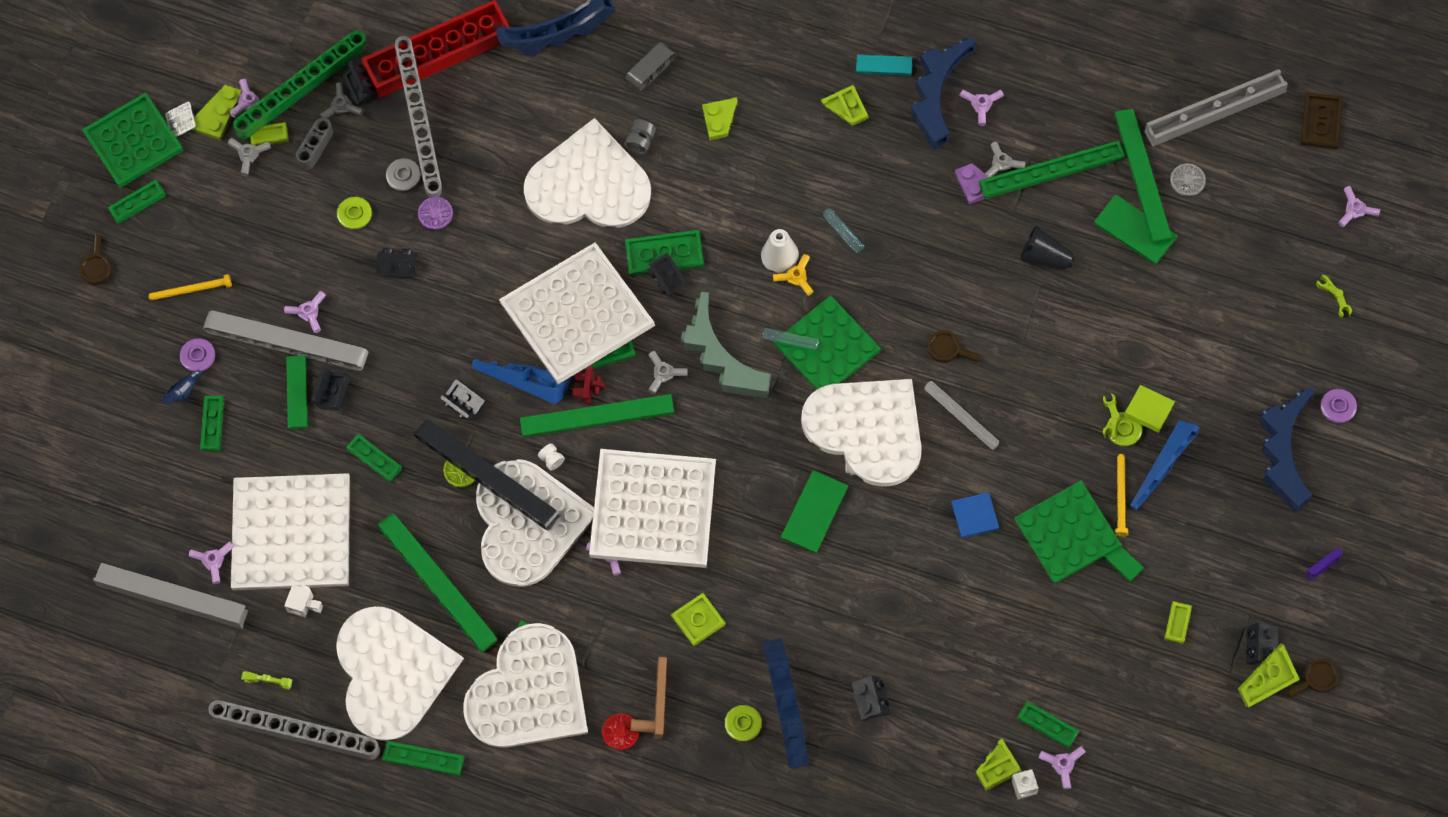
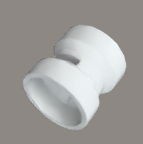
M552 443L545 446L538 454V457L546 462V466L551 471L558 468L565 460L561 453L556 452L557 449Z

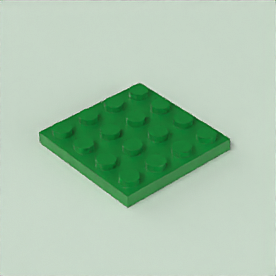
M146 92L82 129L119 188L184 151Z
M829 296L773 341L774 346L816 390L831 384H841L881 351V348L832 296Z
M1082 481L1075 483L1014 517V521L1053 584L1060 582L1122 546Z

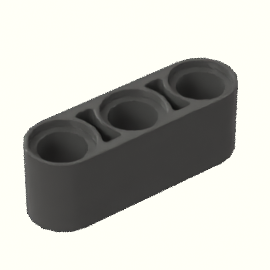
M662 42L658 43L628 72L626 80L639 91H642L672 63L676 54Z
M325 117L317 119L299 147L296 158L301 169H312L332 138L333 128L329 119ZM323 127H327L326 130H320ZM314 142H319L317 145H311ZM305 157H309L308 160H305V161L302 160V159L305 158Z

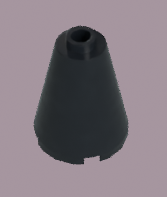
M1035 226L1029 235L1028 242L1025 243L1020 261L1066 270L1068 267L1071 268L1075 260L1072 257L1073 252Z

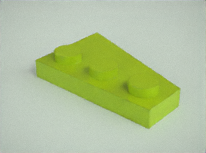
M224 85L194 117L196 126L190 130L221 140L232 118L230 111L238 105L242 90Z
M1280 643L1238 688L1247 707H1251L1300 680L1284 645Z

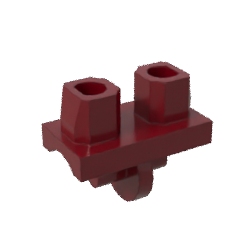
M593 366L586 367V369L576 373L575 376L576 382H584V387L574 386L573 397L574 399L583 400L584 404L590 405L592 390L593 395L598 396L599 391L605 389V383L600 382V376H595V381H593Z

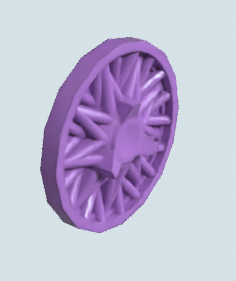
M441 197L426 199L419 206L418 210L419 221L423 226L432 230L444 228L450 223L453 216L452 206Z
M201 338L186 342L180 351V361L188 371L195 372L199 369L202 372L207 370L215 360V350L212 344Z
M1333 389L1323 396L1320 409L1327 420L1333 423H1345L1354 417L1357 411V403L1350 392L1343 389Z

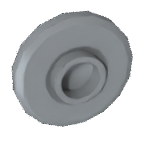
M404 158L392 162L386 172L388 184L397 191L411 190L418 184L421 177L419 166L414 161Z
M1186 163L1179 165L1173 170L1170 182L1176 193L1190 197L1197 195L1203 190L1206 178L1204 172L1198 166Z

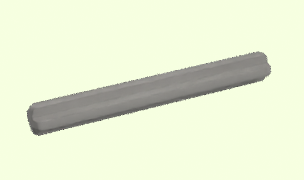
M933 381L926 384L925 390L989 448L994 450L999 445L998 439Z

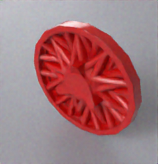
M616 714L606 720L603 725L602 735L609 747L615 750H625L636 743L639 732L631 731V719H633L631 716Z

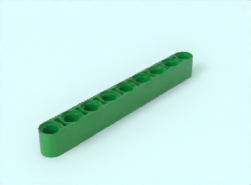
M358 30L351 32L234 120L236 136L239 139L249 138L364 52L366 49L364 33ZM299 83L304 84L303 86H297ZM284 94H290L288 97H283ZM269 105H276L273 108L268 107ZM257 115L261 116V117L258 118V119H255V118H254V117L257 116Z
M392 513L377 524L386 538L475 646L483 653L494 645L498 639L397 516Z

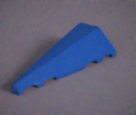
M479 359L472 361L473 369L553 404L564 398L573 378L571 376L557 384L549 371L539 369L537 366L509 363L508 366H501L497 364V361H491V364L479 361Z
M1178 421L1130 506L1137 511L1171 471L1175 460L1197 436L1199 432L1197 425Z

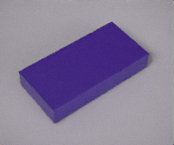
M1337 548L1309 568L1305 575L1307 579L1312 581L1340 560L1343 552Z

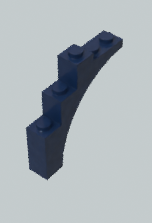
M588 0L576 9L552 20L525 27H499L496 33L502 46L516 48L522 55L534 57L548 44L561 46L574 34L589 35L611 16L616 9L611 0Z
M973 37L962 39L957 45L945 48L942 53L936 47L932 50H926L921 55L920 64L927 75H922L916 81V91L922 100L913 104L911 116L933 150L949 142L950 132L944 123L940 109L941 91L953 68L962 59L976 50V41Z
M1310 386L1305 391L1301 389L1294 396L1295 399L1293 401L1285 402L1281 408L1277 405L1272 408H1266L1261 413L1262 417L1260 420V424L1271 434L1264 440L1262 452L1273 463L1265 470L1266 474L1263 480L1295 513L1306 505L1312 497V493L1304 485L1295 468L1291 450L1294 422L1301 410L1312 400L1315 393Z
M782 638L763 641L765 660L777 706L789 769L809 765L802 720L797 706L795 689Z

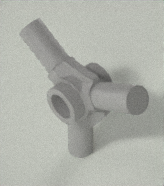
M233 138L228 142L230 146L238 150L239 157L243 162L241 175L248 176L250 163L258 157V153L271 149L269 141L256 147L249 144L242 145Z
M997 142L990 144L995 155L992 167L985 173L986 178L993 177L998 171H1004L1011 167L1019 169L1025 167L1026 162L1012 160L1007 154L1002 153Z
M655 351L649 354L655 365V380L648 389L649 392L655 394L661 383L672 379L673 376H688V368L675 369L673 366L661 362Z

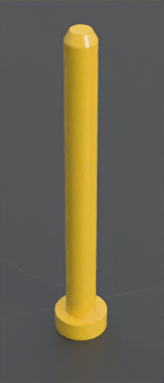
M227 274L221 279L153 292L148 296L149 300H157L225 285L229 288L232 287L230 275Z
M1119 454L1117 457L1118 528L1115 529V535L1118 537L1128 536V529L1125 528L1124 454Z

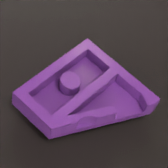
M973 164L956 169L955 175L968 203L972 204L985 199L979 186V180L986 179L985 173Z

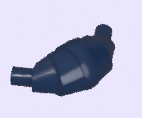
M198 369L172 385L164 394V403L169 405L172 402L178 403L181 400L187 399L193 390L196 379L203 376L202 372Z

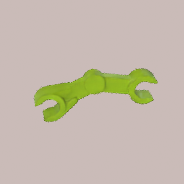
M1322 275L1320 279L1325 281L1326 284H1321L1317 281L1316 286L1334 295L1340 307L1338 315L1341 318L1344 316L1342 310H1347L1350 317L1352 309L1349 305H1346L1343 291L1336 288L1327 276Z
M1111 394L1113 399L1111 402H1107L1105 396L1103 397L1104 405L1109 408L1111 413V420L1103 429V435L1106 439L1107 433L1112 432L1111 438L1114 440L1120 414L1115 406L1117 403L1115 395Z
M243 672L241 680H245L244 682L246 683L262 681L278 684L279 687L284 689H290L293 681L288 678L277 679L269 675L261 676L251 672Z

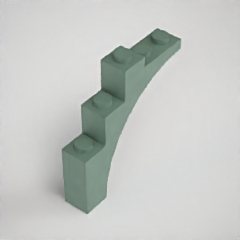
M701 292L700 298L696 299L695 309H698L697 315H693L692 326L687 325L686 332L682 331L681 342L684 343V350L702 352L700 363L703 364V371L721 373L719 384L722 385V392L768 399L771 374L756 371L743 365L721 346L709 321V293Z

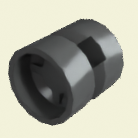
M636 119L631 127V133L628 134L625 141V146L635 153L646 154L651 143L650 140L653 139L656 132V127L645 120Z

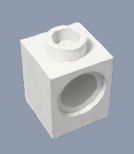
M1032 769L1012 776V784L1017 799L1037 794L1038 785Z

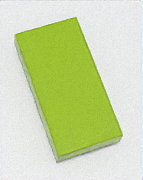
M286 122L262 127L250 136L251 145L256 147L268 141L269 144L288 142Z
M1172 602L1164 640L1184 644L1192 608L1191 605Z

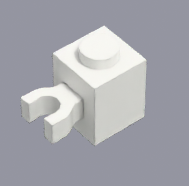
M301 584L299 586L292 585L284 605L287 612L306 617L309 609L317 613H321L323 609L320 601L312 600L313 594L309 587Z

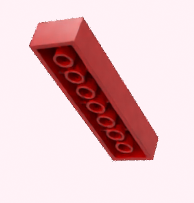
M496 0L409 38L412 42L419 80L501 44L496 30L499 27H509ZM395 44L362 58L366 73L372 81L379 98L403 88ZM407 44L399 46L401 50H406L409 47ZM406 61L402 65L408 68L412 63ZM414 79L406 81L408 85L416 82Z

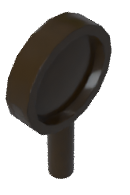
M100 234L94 235L93 254L86 256L79 266V272L83 280L89 285L95 286L105 283L112 273L111 263L107 257L100 254L102 236Z
M937 331L928 340V353L937 362H951L957 355L976 362L980 359L979 354L961 349L959 339L950 331Z
M1327 659L1313 660L1306 668L1304 674L1305 681L1288 690L1287 695L1289 698H1292L1308 688L1317 693L1331 691L1339 680L1337 667Z

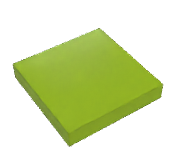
M1140 385L1124 416L1159 433L1175 401Z
M701 593L671 614V617L693 647L726 625L704 593Z

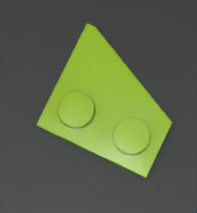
M854 85L821 100L825 107L851 126L869 118Z
M737 98L702 104L709 140L728 137L734 111L738 104Z
M1003 739L998 741L996 748L992 753H989L986 761L976 771V775L986 791L1012 778L1014 774L1021 773L1019 765Z

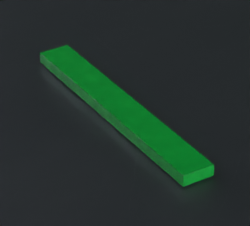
M1134 110L1116 111L1114 116L1152 244L1171 241V233Z
M1118 140L979 180V186L984 198L988 199L1125 159L1126 156Z
M669 394L520 418L522 436L526 438L674 414L672 396Z

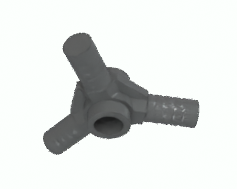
M339 82L336 83L337 96L334 97L330 105L331 107L321 113L320 116L328 118L334 113L341 114L347 112L361 116L363 109L352 105L350 100L344 95L343 83Z

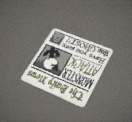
M186 102L165 114L168 127L175 137L196 126L190 102Z

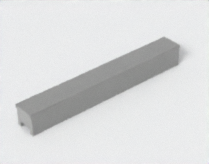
M1278 69L1148 122L1144 132L1153 147L1286 93L1288 84L1284 82L1281 71Z
M104 563L100 564L96 577L93 579L98 587L243 629L248 613L245 605Z

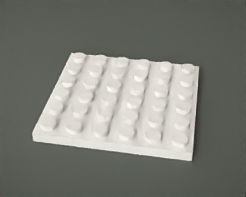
M596 243L591 244L499 299L500 304L557 384L655 326L654 321Z
M600 449L589 558L706 568L716 459Z
M324 474L234 478L232 545L234 548H232L231 589L291 588L292 585L299 586V584L307 587L349 586L350 475Z

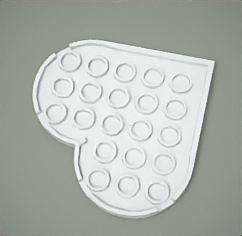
M594 118L530 169L524 183V195L531 212L544 222L550 224L563 223L566 225L587 217L591 222L599 226H616V228L634 223L645 213L650 203L651 186L645 171Z
M912 379L831 384L819 388L806 400L802 409L801 424L807 439L820 447V450L824 452L844 455L848 468L853 474L862 478L864 482L875 486L897 485L907 480L918 468L922 450Z
M517 459V461H502L494 466L552 506L561 515L551 529L547 531L484 486L478 484L476 490L477 507L482 519L489 525L481 542L484 565L495 579L506 585L516 587L529 586L544 579L591 525L594 507L536 464Z
M369 607L354 613L343 624L337 638V654L340 664L345 672L353 678L346 694V708L349 718L361 733L376 740H392L410 733L421 721L464 660L462 656L401 614L385 607Z
M528 624L511 632L499 648L497 669L479 676L467 691L464 699V717L470 731L480 741L493 747H513L588 733L573 646L564 634L550 625Z

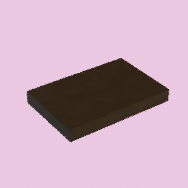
M1305 93L1300 145L1338 149L1342 96Z

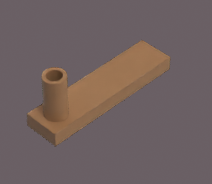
M659 657L657 662L655 720L631 719V731L654 733V739H662L666 657Z

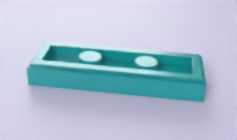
M857 55L856 74L911 76L912 57Z

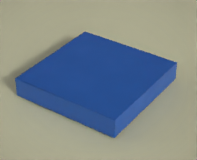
M989 492L951 501L961 539L999 530Z

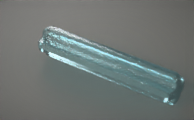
M831 208L823 212V217L856 253L864 249L861 241Z
M765 328L763 331V338L812 350H816L819 340L770 328Z

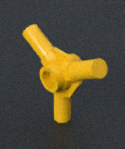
M803 254L798 266H794L787 273L773 274V281H788L791 284L800 286L807 296H810L814 291L806 282L805 269L810 257Z

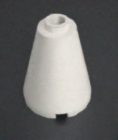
M777 229L771 233L761 251L762 263L768 270L775 271V273H786L795 266L799 258V252L786 231Z

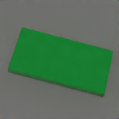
M1116 194L1094 221L1095 226L1155 266L1178 236L1170 230L1171 241L1152 244L1144 213Z
M699 230L625 239L629 276L650 274L647 270L650 268L649 263L667 252L678 270L704 267Z
M813 470L781 535V539L817 554L848 489V485Z

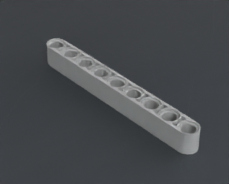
M401 36L395 42V49L424 188L430 198L439 197L442 193V185L412 42L408 37ZM401 44H407L409 46L406 50H401L399 48ZM406 61L412 63L408 68L402 65ZM408 79H414L416 83L413 85H408L406 81ZM417 96L420 100L413 103L410 101V98ZM416 114H422L424 116L421 120H415L413 118ZM424 131L427 133V136L419 138L417 134ZM428 149L431 153L428 156H424L421 154V151ZM433 167L435 170L433 173L428 174L425 172V169ZM432 184H435L439 187L436 191H430L428 189L429 186Z
M217 311L208 312L203 326V330L212 335L296 356L305 355L308 359L357 371L363 370L368 356V351L358 346Z
M219 700L213 701L209 706L210 715L218 723L369 760H374L380 755V747L377 741L371 737ZM217 709H224L222 714L215 715ZM236 713H242L240 719H233ZM255 718H261L260 723L252 724ZM274 722H280V726L277 729L271 728ZM299 727L297 733H290L291 728ZM311 732H318L315 738H309ZM331 736H337V740L335 742H328V739ZM349 741H356L354 747H347V743ZM369 745L375 746L372 752H366V748Z

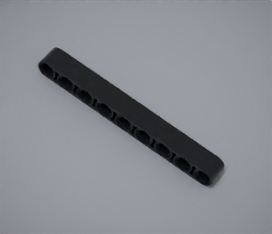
M425 419L414 433L415 438L543 529L549 531L561 516L552 506L431 421Z

